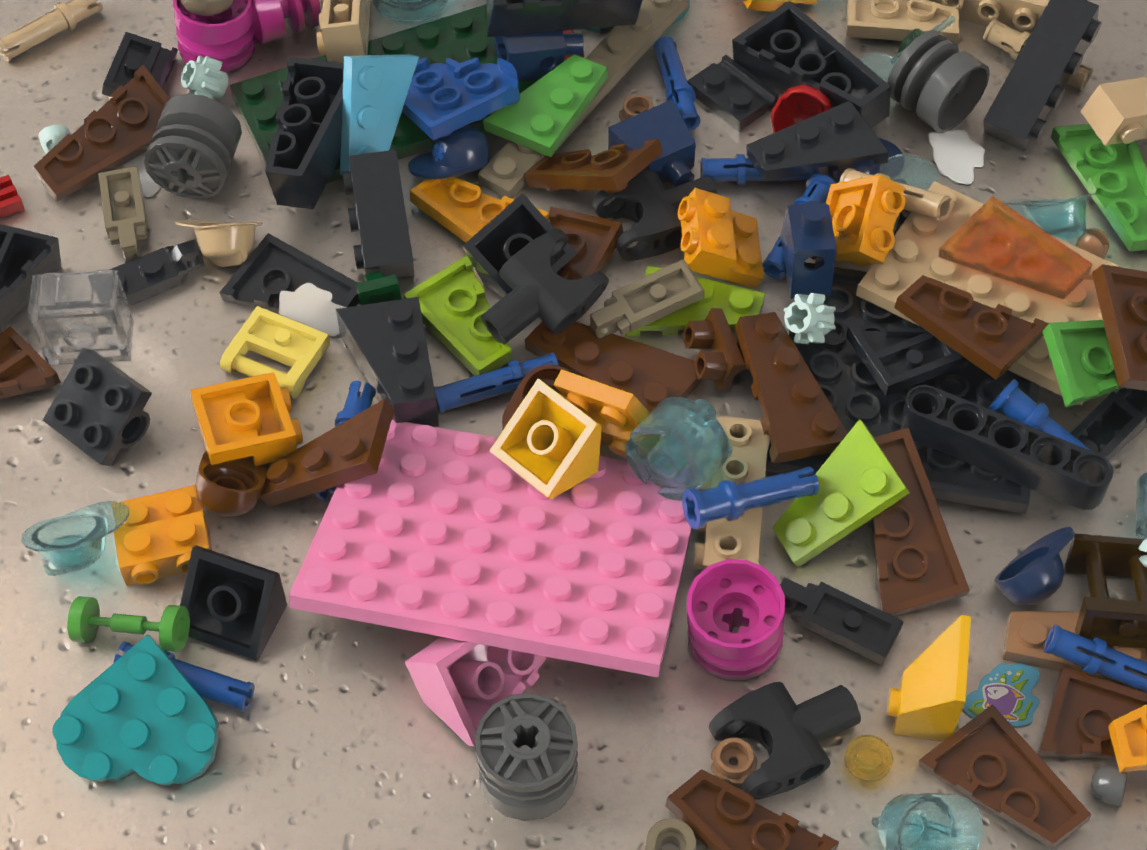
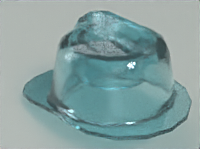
M1096 193L1067 199L999 201V204L1021 206L1029 225L1061 240H1068L1085 234L1086 199L1089 196L1096 195Z
M117 501L100 502L86 506L64 516L34 524L22 534L21 541L26 548L38 552L45 572L48 575L56 576L80 571L90 567L100 558L105 550L106 535L114 532L125 523L129 517V507L123 502Z
M905 793L898 795L887 803L881 812V816L872 817L871 820L872 825L878 829L881 844L886 850H978L983 835V823L978 808L968 798L955 794Z

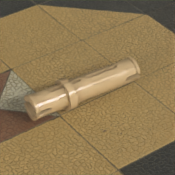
M71 0L65 4L62 2L55 4L54 10L0 38L1 55L6 61H10L17 55L65 29L69 31L77 27L76 23L96 12L102 11V3L97 4L96 2L99 0Z
M993 19L984 33L983 40L1010 53V57L1017 60L1031 34L1026 31L1021 33ZM1080 64L1076 74L1069 78L1068 83L1082 90L1088 83L1093 73V68Z
M848 168L843 172L840 182L875 175ZM877 173V174H875V175H882V176H884V177H886V178H888V179L891 180V178H890L888 175H885V174H882V173ZM896 182L905 187L903 193L905 196V210L936 218L939 221L946 220L950 215L953 201L949 195Z

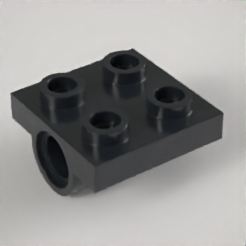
M82 348L42 421L100 465L111 466L121 448L132 447L147 432L150 416L143 409L152 392L96 351Z

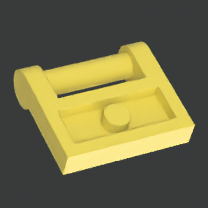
M257 306L224 351L220 360V368L231 374L240 372L250 377L274 372L279 387H287L290 398L296 399L304 388L305 380L330 346L329 334ZM250 350L292 368L287 374L245 357V354Z

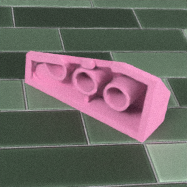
M441 637L405 661V664L423 703L468 746H475V735L480 719L493 704L511 695L522 694L526 687H532L540 677L537 671L547 657Z

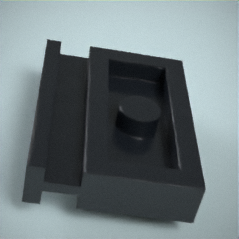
M125 32L103 83L102 94L110 97L120 85L124 87L134 78V73L142 65L147 68L164 90L176 61L178 49L172 47V50L161 47L162 43Z
M727 55L722 57L720 63H712L687 80L688 84L695 91L696 99L738 132L763 116L767 108L770 106L774 108L779 97L778 93Z

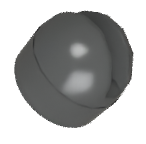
M1114 765L1100 767L1092 776V792L1098 800L1121 807L1128 772L1120 773L1118 766Z

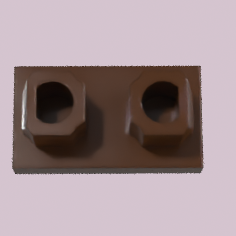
M711 308L705 321L688 322L682 333V339L686 348L702 349L694 361V370L698 380H714L718 392H730L733 388L731 384L733 377L741 370L746 369L736 332L731 331L723 310Z

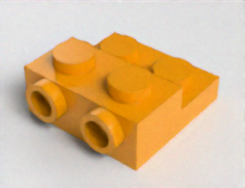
M882 175L831 184L826 203L830 207L836 242L835 262L848 261L859 267L884 263L889 250L893 248L895 243L893 229L896 218L905 207L904 186Z
M694 188L688 197L686 196L682 199L678 208V219L681 220L682 228L681 250L684 252V260L693 272L757 289L764 281L757 218L731 211L730 198Z
M561 369L553 385L567 400L602 425L600 444H608L610 450L628 459H632L635 456L650 460L665 429L634 394Z
M274 372L190 390L191 402L211 465L252 456L255 466L268 464L295 451L297 445L303 443L299 420L297 418L291 420L289 412H292V405L287 387H279Z
M195 485L111 503L118 564L126 586L134 584L146 585L160 578L177 574L186 575L192 547L197 545L212 550L204 506L197 500Z

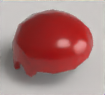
M805 84L789 88L780 96L771 111L770 118L773 132H778L831 109L830 100L819 89Z

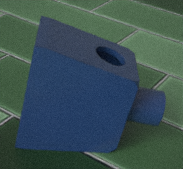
M554 31L492 37L497 58L512 63L517 71L519 81L541 79L563 63L565 56H572L574 54L581 56L584 47L582 33Z
M672 100L608 127V150L612 145L626 143L628 150L640 149L644 146L645 140L659 138L663 153L642 171H654L662 183L669 181L673 187L694 180V174L691 170L695 162V140Z
M809 201L805 204H791L787 206L781 231V243L790 299H795V294L810 295L811 293L823 294L825 297H829L832 292L836 258V242L830 207L827 203ZM809 257L816 259L814 268H808L804 265L805 260Z

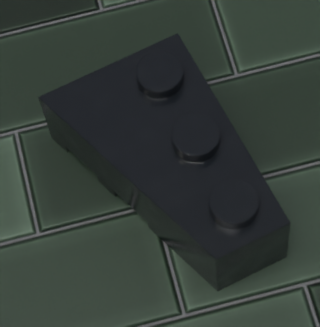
M396 150L348 156L350 171H343L342 173L346 195H354L356 207L348 208L351 232L359 231L361 245H353L357 270L365 269V274L380 271L383 277L393 274L397 278L415 276Z
M0 224V332L61 268L59 240L57 237Z
M419 297L336 309L342 342L346 348H349L362 375H365L369 383L376 389L375 397L378 402L385 399L394 409L392 420L395 423L409 422L439 427L436 395Z

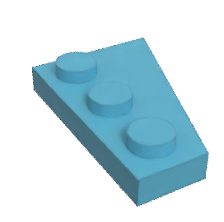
M411 54L344 56L340 174L343 175V171H350L348 156L389 151L419 56Z

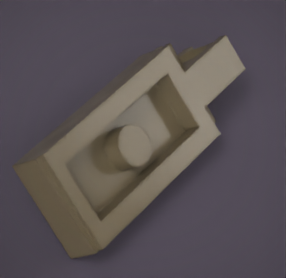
M137 166L98 173L105 229L111 245L120 244L124 261L127 263L141 257L138 240L147 239L148 232L139 170Z
M682 259L612 291V297L604 301V308L590 314V327L598 339L616 333L617 330L621 334L628 333L629 331L632 332L703 299L704 289L686 261Z

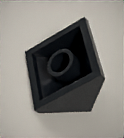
M522 193L467 241L462 248L483 284L503 298L513 290L499 275L503 265L528 243L555 228ZM568 243L555 257L556 260L551 265L555 273L577 255V252Z
M197 545L192 547L180 606H185L189 612L190 628L188 637L253 660L259 659L288 605L280 574Z

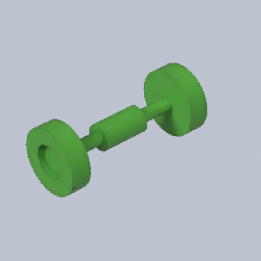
M78 596L74 599L69 609L67 630L71 641L90 643L94 639L99 626L110 627L112 632L144 635L146 630L159 632V643L162 650L181 652L188 639L190 617L187 608L178 605H168L163 611L160 622H150L146 616L116 613L111 618L100 617L99 604L95 598Z

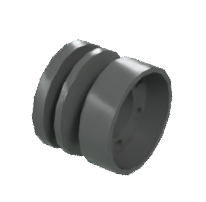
M933 29L918 36L902 52L892 68L887 84L891 86L890 98L902 103L905 109L912 112L916 111L918 118L935 131L945 133L959 125L972 112L987 87L990 72L987 65L966 51L959 52L957 44L947 40V37Z
M183 94L174 96L165 103L144 158L146 172L156 184L178 196L192 199L213 197L222 190L230 169L231 161L242 135L240 121L222 103L204 95Z
M532 693L511 695L493 704L480 719L475 735L480 789L488 803L504 816L522 821L544 819L561 810L572 797L578 779L576 726L568 712L551 698Z

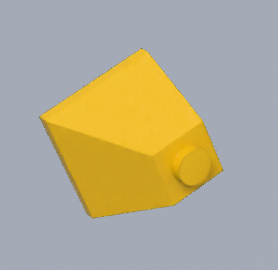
M961 615L903 671L899 688H890L887 716L895 717L893 735L943 742L954 734L966 702L971 616Z

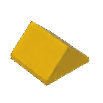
M537 379L490 449V452L546 497L553 499L598 473L602 425L545 382Z

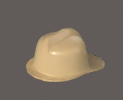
M175 221L177 225L193 227L202 255L209 258L217 266L222 267L242 265L245 262L247 255L254 248L255 227L263 225V222Z

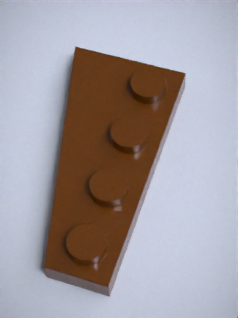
M541 321L525 338V349L537 357L546 356L553 352L559 366L567 368L571 373L634 394L661 426L666 423L702 382V380H698L695 373L694 360L615 334L598 339L590 326L579 322H574L563 332L554 334Z
M909 428L874 437L910 492L872 518L880 610L896 617L968 595L970 589Z

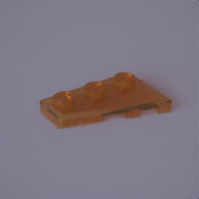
M994 196L939 248L938 255L939 258L1063 300L1091 272L1092 267L1091 262Z

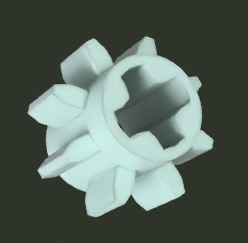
M198 56L197 62L189 61L181 75L182 87L189 89L188 94L220 99L226 92L229 80L228 74L220 71L223 62L208 56L205 58Z
M811 293L810 295L795 294V302L790 304L788 308H784L786 324L784 327L787 331L796 333L794 342L808 344L809 342L824 343V335L831 330H835L833 312L836 308L823 304L825 295Z

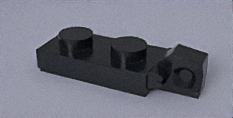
M194 239L177 244L175 247L172 245L165 247V249L161 248L88 279L105 314L110 315L180 286V280L186 277L188 272L205 264L201 250Z
M784 577L780 586L785 595V611L791 613L790 618L876 663L884 664L904 624L901 619L824 582H820L819 586L808 583L807 587H804Z

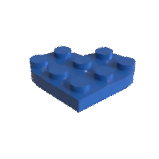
M428 58L419 59L402 112L433 141L440 137H446L469 123L482 120L488 114L501 109L505 105L517 103L520 100L517 71L512 63L498 58L497 64H480L479 58L462 63L446 58V64H429Z

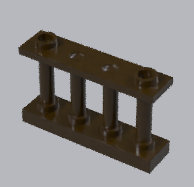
M1075 533L1069 548L1065 570L1071 573L1086 574L1090 597L1084 596L1075 627L1076 634L1092 641L1096 637L1105 640L1107 645L1147 649V568L1139 560L1141 556L1147 555V552L1139 550V546L1145 539ZM1106 576L1132 578L1136 601L1110 599Z

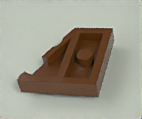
M11 326L0 333V399L53 387L61 383L57 372Z

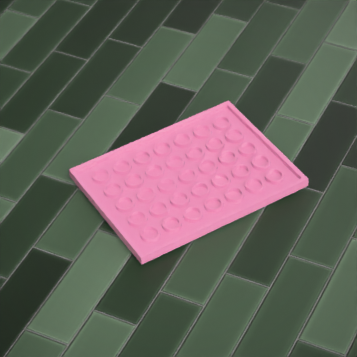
M392 420L377 473L336 487L289 593V608L659 677L693 529L688 524L684 515L682 497L687 489L695 488L697 491L702 490L703 474L599 456L598 473L557 497L550 499L490 452L498 438L409 422L395 423Z

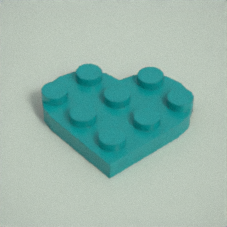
M147 634L72 698L61 712L60 718L55 721L52 733L64 764L80 777L97 782L117 781L133 772H137L147 781L169 786L173 784H187L204 774L216 757L215 750L219 741L217 729L219 728V722L208 703L157 642Z

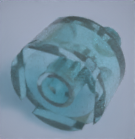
M669 397L662 400L630 433V439L626 442L625 446L627 460L637 477L644 484L651 480L661 488L657 492L658 494L678 501H682L683 493L687 489L695 488L699 491L732 455V447L728 442L723 427L716 419L714 407L704 399L692 401L683 397Z

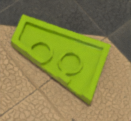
M467 255L403 294L404 299L419 297L423 324L474 376L497 370L512 360V349L507 342L504 345L498 342L482 322L481 315L490 309V305L486 299L481 281H478L473 265Z
M648 265L644 277L663 268ZM695 276L704 289L703 299L632 332L629 331L625 333V336H640V331H662V336L678 335V330H684L689 321H705L711 308L722 309L731 331H735V326L740 317L761 314L766 293Z
M859 419L816 472L819 482L818 493L812 496L795 498L772 529L793 563L800 567L910 492L865 424Z

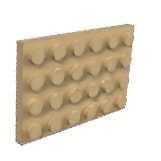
M934 181L928 191L949 195L953 201L952 211L948 218L944 221H939L936 218L911 212L894 235V246L889 250L884 263L872 265L858 284L856 293L857 296L916 324L894 307L898 296L924 275L969 292L973 297V301L994 309L998 304L1013 309L1011 315L1031 323L1034 322L1035 318L1047 323L1103 320L1092 272L1102 264L1119 266ZM1043 336L1008 370L1062 396Z

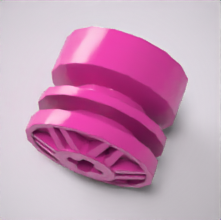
M173 0L178 51L186 64L191 60L197 62L198 56L204 58L208 56L222 61L220 71L227 73L241 68L250 61L255 52L252 0H234L228 10L214 16L193 14L184 8L180 0Z
M252 0L255 40L262 45L283 38L285 36V19L296 33L304 30V23L310 29L318 27L319 13H321L319 0Z
M727 559L709 565L695 577L687 593L688 645L695 661L708 673L724 680H747L763 674L776 662L783 647L785 595L778 579L761 565L748 560ZM734 627H739L737 633L732 632Z

